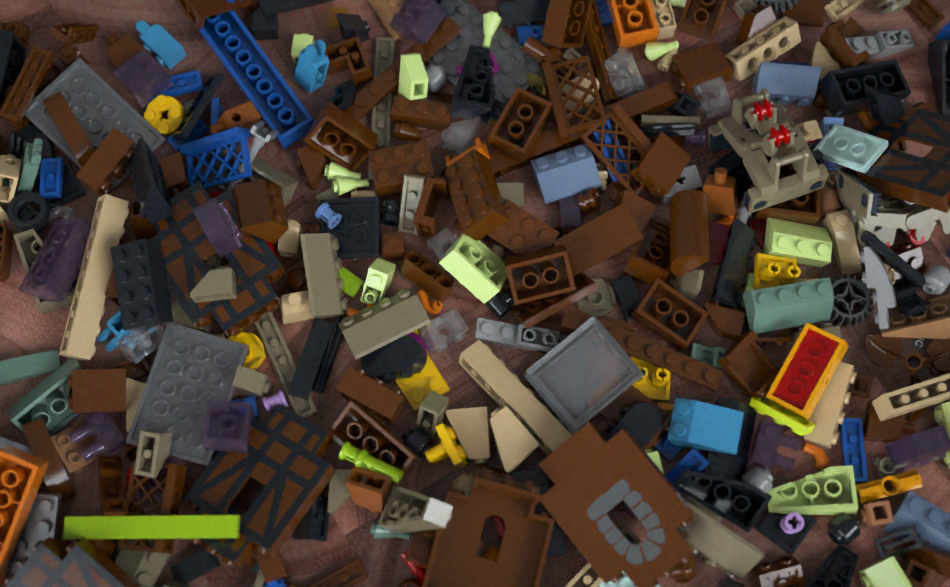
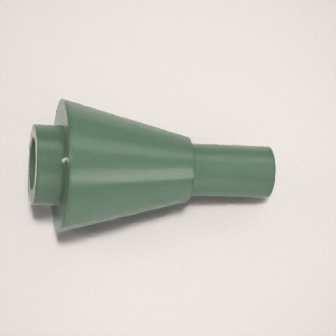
M377 518V521H372L370 534H373V539L398 537L409 540L410 532L399 534L377 526L380 518Z

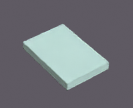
M836 123L814 148L813 152L819 149L823 153V159L866 174L889 146L888 140Z

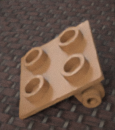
M88 420L51 437L56 451L69 473L74 472V474H78L82 471V467L98 460L99 456L108 455Z

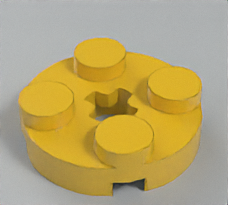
M159 95L148 104L144 113V119L161 135L173 134L184 118V107L173 97ZM168 111V119H162V113Z
M241 332L228 338V340L249 345L248 356H246L244 367L254 371L260 367L266 355L265 347L258 336L252 333Z

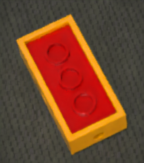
M806 323L766 397L769 401L808 421L849 347L847 342L812 324Z

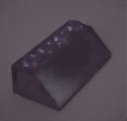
M81 218L56 220L19 290L48 302H63L68 296L72 283L78 276L77 273L82 264L91 226Z

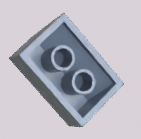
M761 62L753 78L752 95L766 88L769 92V101H775L783 105L797 104L800 107L811 105L816 95L821 67Z
M586 143L530 161L532 177L545 204L602 186L593 154Z
M912 491L901 493L892 510L894 522L884 525L882 530L890 534L916 525V530L920 533L921 540L929 542L930 548L950 553V514ZM910 531L894 538L900 540L911 536L912 533Z

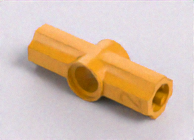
M914 469L856 485L857 501L859 504L921 488V476ZM884 482H888L890 484V492L885 490Z

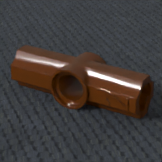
M532 36L526 40L522 47L524 53L538 61V65L542 70V63L550 61V65L567 61L558 48L554 46L547 47ZM564 68L556 70V73L562 77L568 72ZM572 72L568 80H573L576 74Z

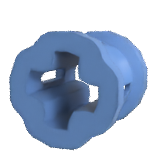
M323 203L316 210L315 217L321 218L329 229H333L341 221L342 216L329 208L330 205L328 203Z

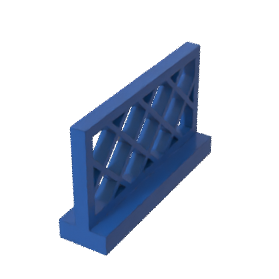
M235 127L180 145V153L186 156L189 187L196 183L197 176L202 179L200 183L205 190L252 176L248 138L252 137L251 129ZM241 142L242 149L238 154L235 149L238 143ZM223 148L228 150L225 158L220 155ZM209 152L214 155L210 163L206 160ZM232 155L237 158L233 166L229 163ZM193 157H197L199 159L196 167L193 163ZM218 159L222 162L219 170L214 167ZM241 162L244 164V173L238 171ZM203 164L208 167L204 175L200 172ZM226 167L231 170L227 178L223 175ZM212 171L216 174L213 182L208 179Z

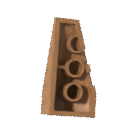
M950 294L927 300V311L910 317L902 313L889 317L890 327L888 329H880L879 324H877L882 337L950 338Z

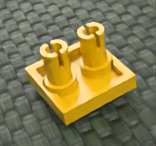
M757 253L754 264L753 290L796 283V278L801 274V270L797 266V259Z
M629 356L645 375L632 385L651 400L668 402L671 373L667 369L658 368Z
M443 423L436 426L435 429L441 438V443L425 451L429 462L436 464L450 456L455 466L463 468L468 465V456L463 447L459 445L454 429Z

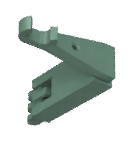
M40 138L34 139L33 143L27 142L14 194L16 196L20 193L32 191L42 155L43 140ZM3 179L2 186H9V181Z

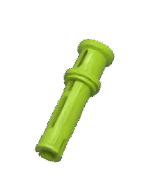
M349 441L345 442L340 451L339 459H346L354 463L356 467H365L371 471L390 476L392 481L397 484L402 479L403 470L369 455L366 449L361 450L352 446Z

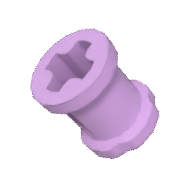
M281 389L278 390V393L269 397H262L268 414H271L278 404L285 407L288 406Z
M790 513L781 518L780 527L785 533L794 534L803 529L804 519L798 513ZM792 519L796 526L792 527L791 524H788V521Z

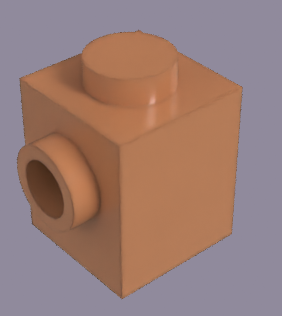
M889 500L867 503L860 506L859 518L864 523L865 528L894 522Z

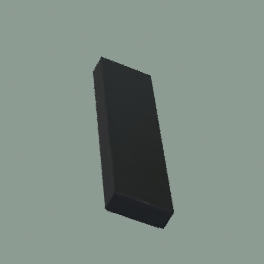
M221 73L209 76L174 132L173 137L176 140L188 138L225 77Z
M314 318L288 391L289 395L308 401L334 323Z

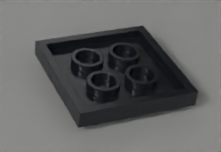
M379 196L320 200V206L323 203H328L330 205L329 208L342 216L341 221L333 229H329L327 224L320 218V233H330L338 240L337 258L381 257Z

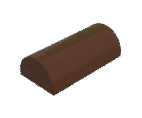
M698 190L679 191L669 200L670 268L672 273L679 278L710 260L707 194Z
M355 400L349 402L328 430L331 437L342 447L345 442L349 441L352 446L358 449H366L369 455L403 470V476L418 458L414 451Z

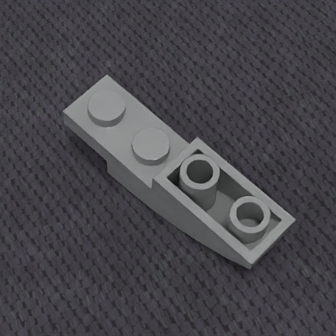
M908 30L880 31L874 36L844 38L855 55L866 50L870 55L868 60L890 56L914 47Z
M869 245L864 246V251H860L861 263H865V271H862L863 284H867V288H876V291H873V303H877L878 312H874L875 324H879L880 329H888L890 327L888 308H893L897 305L893 284L885 265L877 253Z
M478 317L474 339L491 342L492 345L550 352L558 345L560 332L534 326L526 328L522 324L513 325Z

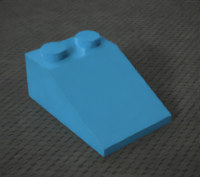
M675 398L667 439L676 446L695 447L696 449L737 455L744 412L696 400Z

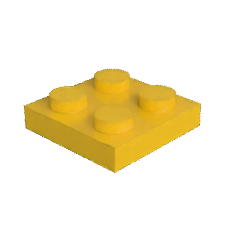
M427 355L426 364L421 372L413 374L410 378L395 379L414 412L419 410L420 404L430 391L440 395L450 391V388L429 355Z

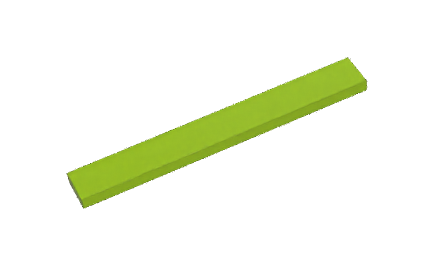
M240 515L65 517L63 539L239 538Z

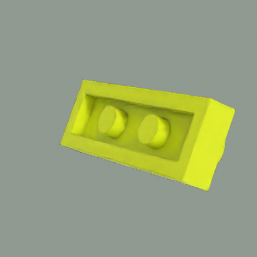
M763 396L752 397L749 405L755 408L754 410L757 413L772 417L773 421L777 424L787 425L792 428V432L798 435L811 433L816 425L769 401V399Z

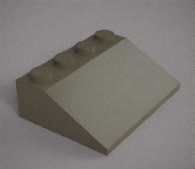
M687 502L695 512L691 516L693 521L684 528L680 525L678 527L683 533L686 531L690 535L691 539L689 541L695 547L691 553L704 557V562L713 568L717 566L722 569V574L732 581L734 579H742L763 558L765 553Z

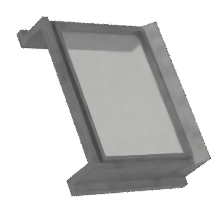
M593 316L526 370L527 373L524 375L573 434L632 384L645 376L596 317L593 318Z

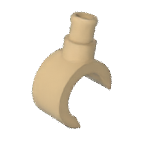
M602 162L596 163L602 185L601 191L607 190L606 179H608V172L604 170Z

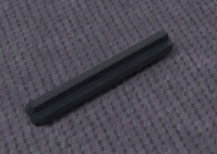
M694 123L638 126L646 137H654L660 132H663L666 136L695 135L696 132ZM617 135L619 139H627L624 135Z
M865 231L860 236L861 241L867 246L869 245L879 256L914 285L921 287L926 282L923 275L870 231Z
M340 315L336 318L312 388L316 393L323 394L343 337L338 323L342 322L345 316Z

